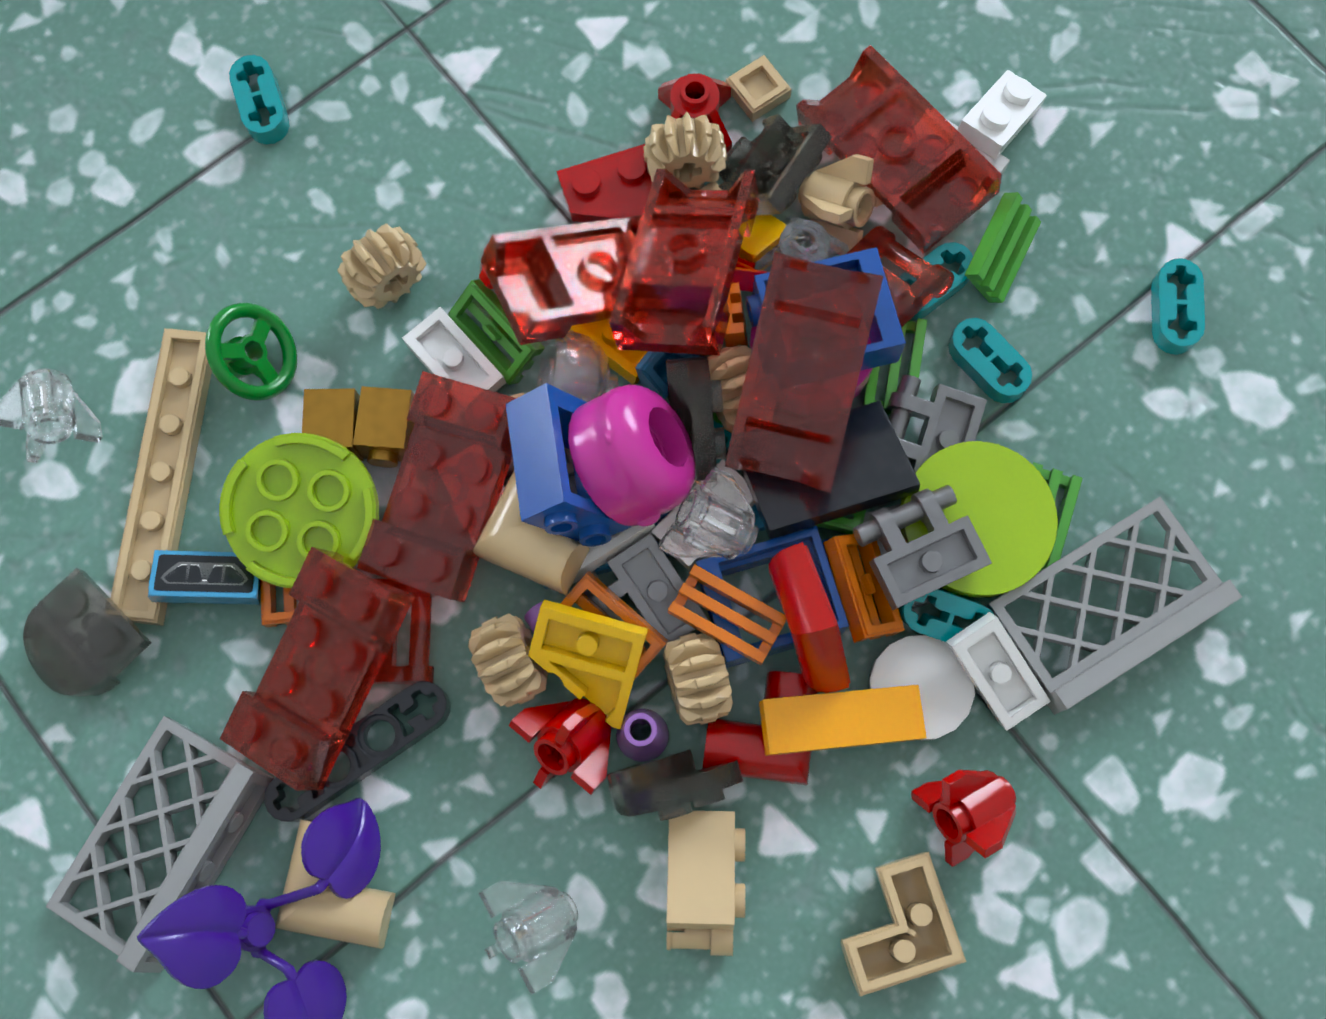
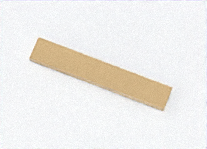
M164 328L106 617L113 621L164 625L168 603L151 602L148 598V586L154 551H178L212 374L205 353L206 332Z

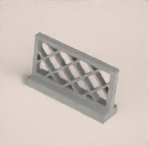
M1158 497L1043 569L1022 586L992 601L986 607L998 617L1051 702L1047 705L1055 715L1068 710L1242 598V596L1230 579L1225 582L1220 580L1162 498ZM1152 514L1166 531L1163 548L1137 543L1140 522ZM1129 529L1127 540L1115 538ZM1174 544L1176 545V547L1179 549L1180 552L1173 551V549H1174ZM1107 545L1125 550L1121 575L1094 569L1097 549L1099 547ZM1135 552L1162 558L1158 584L1131 578ZM1087 556L1085 567L1073 565L1075 562ZM1172 560L1189 564L1202 583L1190 591L1168 586ZM1062 571L1083 576L1079 603L1051 596L1054 576ZM1092 578L1119 584L1115 611L1088 605ZM1044 583L1042 594L1030 592ZM1129 587L1156 593L1153 614L1144 618L1125 613ZM1166 595L1177 598L1165 606ZM1018 598L1040 603L1036 630L1017 626L1004 607ZM1049 605L1077 611L1073 638L1045 632ZM1086 614L1114 620L1110 642L1105 645H1098L1082 641ZM1123 622L1135 625L1122 633ZM1025 637L1034 638L1033 648ZM1043 641L1071 647L1067 669L1053 678L1040 660ZM1080 649L1093 652L1078 661Z
M163 716L45 907L118 955L119 957L116 961L130 971L161 973L164 969L163 966L138 942V934L155 916L177 899L201 887L214 885L263 803L267 786L274 778L260 769L251 767L175 720ZM174 734L183 740L186 762L164 769L162 751ZM197 749L207 755L198 758ZM220 762L231 769L218 790L204 794L201 767ZM188 772L192 798L170 805L166 779ZM153 783L157 809L135 816L133 804L135 794L140 787ZM194 808L196 828L190 838L175 842L171 815ZM159 819L163 846L141 853L137 826ZM124 830L128 858L106 864L104 853L106 841L111 834ZM164 856L167 876L160 887L146 891L142 863ZM129 867L133 896L111 902L107 874ZM94 878L98 907L81 912L69 904V901L81 882ZM134 905L137 925L126 942L115 934L113 911ZM99 916L100 924L92 918Z

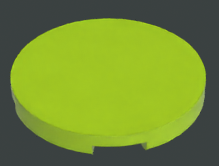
M281 434L258 444L234 464L227 475L220 496V525L222 533L226 535L233 552L251 574L279 587L291 589L313 588L344 576L366 555L378 527V494L367 468L345 446L329 438L314 434Z
M968 441L957 443L938 451L915 471L920 482L919 491L928 488L932 492L945 485H949L953 489L957 503L942 510L948 523L968 515L992 564L941 588L967 597L997 596L1022 586L1031 580L1045 565L1056 540L1058 525L1057 509L1046 480L1025 457L999 444ZM911 496L902 498L900 506L910 502ZM921 521L900 529L906 543L929 533L925 524Z

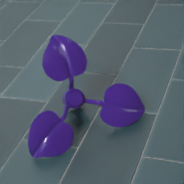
M355 798L349 802L327 808L309 824L301 843V857L308 874L318 878L315 884L271 899L261 898L255 906L247 905L243 896L228 886H204L182 896L163 909L138 934V942L160 962L173 979L184 986L194 989H207L220 984L236 968L241 957V951L250 952L253 958L262 959L280 970L287 979L274 985L267 992L264 999V1019H342L345 1012L347 994L341 973L335 966L320 960L309 961L296 972L293 965L267 950L266 945L272 940L276 928L275 921L270 912L274 908L321 894L327 886L337 897L347 899L360 893L369 884L377 870L381 852L379 826L372 809L365 800Z

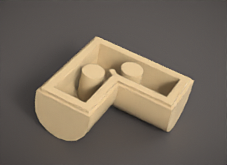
M513 471L473 548V552L477 557L566 596L590 550L589 547L581 545L576 540L562 535L548 534L545 529L521 521L515 471Z
M300 819L283 894L311 886L318 881V878L312 877L305 870L301 857L303 836L312 821ZM327 886L321 894L280 906L275 929L383 949L396 893L365 887L354 897L345 899L337 897Z
M929 852L915 854L876 867L875 871L893 923L841 939L840 941L851 979L859 996L966 962Z

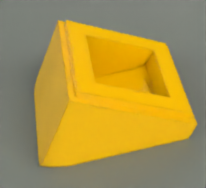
M758 206L741 221L724 232L722 239L738 257L755 262L756 269L789 244L791 230L785 223Z

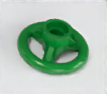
M237 303L223 308L210 322L205 336V353L213 374L227 390L244 399L261 401L272 399L287 389L296 373L297 350L289 329L276 314L257 304ZM239 318L255 319L249 334L243 337H234L221 343L223 332L232 321ZM270 330L275 334L282 350V366L279 374L267 359L268 351L265 341ZM254 374L261 379L264 385H250L238 378Z

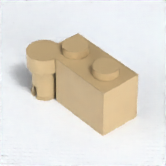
M669 810L666 923L667 931L681 932H667V950L704 949L710 950V955L733 956L735 918H745V884L735 883V862H745V828H735V811Z

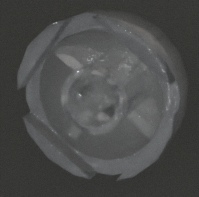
M558 328L551 329L545 345L554 346L551 358H541L536 388L548 383L585 402H589L618 387V376L610 374L609 359L600 344L591 337L578 332Z

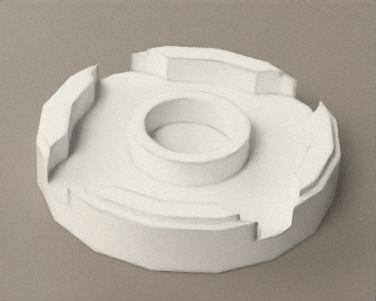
M926 635L904 637L890 644L874 661L870 672L868 689L919 685L927 737L921 741L935 740L956 730L969 715L975 697L974 684L949 645L944 641Z

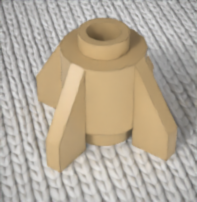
M856 154L817 169L803 180L799 189L798 200L804 216L811 219L838 251L847 254L861 250L863 230L854 228V226L858 228L863 227L869 220L873 208L888 202L889 192L866 187L867 184L871 183L873 158Z

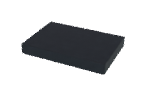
M880 401L734 444L736 459L769 539L911 496L919 492L920 482Z

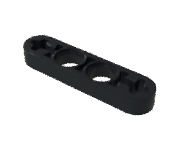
M422 681L410 685L276 776L268 784L264 795V803L269 814L280 821L299 822L300 819L304 820L438 729L450 714L451 702L447 693L436 684ZM419 694H424L428 698L437 696L438 701L432 706L435 715L428 719L426 716L419 714L409 720L407 723L414 728V731L407 735L404 724L393 715V711L399 708L401 714L407 716L419 706L416 700ZM380 721H387L394 728L395 740L388 749L374 751L367 741L368 732L374 724ZM334 752L345 753L350 761L348 775L339 782L329 781L323 772L325 759ZM309 769L313 781L324 790V793L319 796L317 789L310 788L297 798L300 805L297 810L293 807L282 808L280 802L286 797L283 788L287 785L290 788L298 789L312 781L304 775V772Z

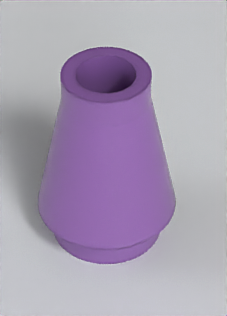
M636 709L627 713L624 716L621 729L616 731L617 744L622 753L628 758L639 762H646L657 758L665 750L669 739L666 722L658 713L649 709ZM636 724H648L651 727V734L646 740L638 741L632 737L631 731Z

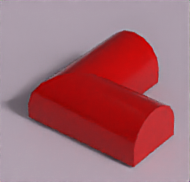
M803 542L783 549L770 561L769 574L792 634L803 679L810 688L823 693L837 692L849 688L851 681L839 626L807 545L804 546Z
M785 671L767 672L764 699L818 694V691H815L806 684L801 673ZM716 719V721L708 723L702 771L807 786L811 751L765 756L762 724Z

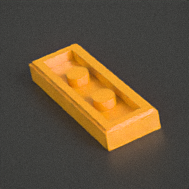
M919 685L793 696L759 701L765 756L915 741L927 738Z

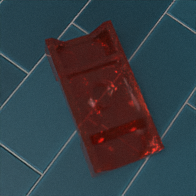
M871 45L863 50L850 76L820 101L803 99L796 104L798 124L828 155L834 152L840 160L856 154L874 159L871 183L866 186L872 189L874 195L892 212V222L923 254L989 202L1000 191L1002 174Z
M667 169L656 170L609 320L618 350L720 356L730 318L727 302L743 238L751 236L760 201L754 171H744L730 190L726 191L690 190Z
M666 212L494 234L491 236L480 260L520 345L564 338L572 325L647 313L651 322L675 318L696 290L702 292L704 296L708 292L704 284H684L681 276L676 274L677 268L675 265L659 257L664 238H669L670 218Z
M774 253L724 467L761 472L798 481L816 489L831 492L884 276L850 271L806 261L786 254Z
M422 371L406 419L413 423L414 426L382 521L373 519L357 569L450 600L465 602L479 557L474 554L473 548L498 502L512 460L506 404L516 398Z
M311 547L291 588L289 595L297 599L299 603L257 691H242L220 737V740L296 791L323 789L415 598L405 591L376 581L343 562L344 556L339 553Z

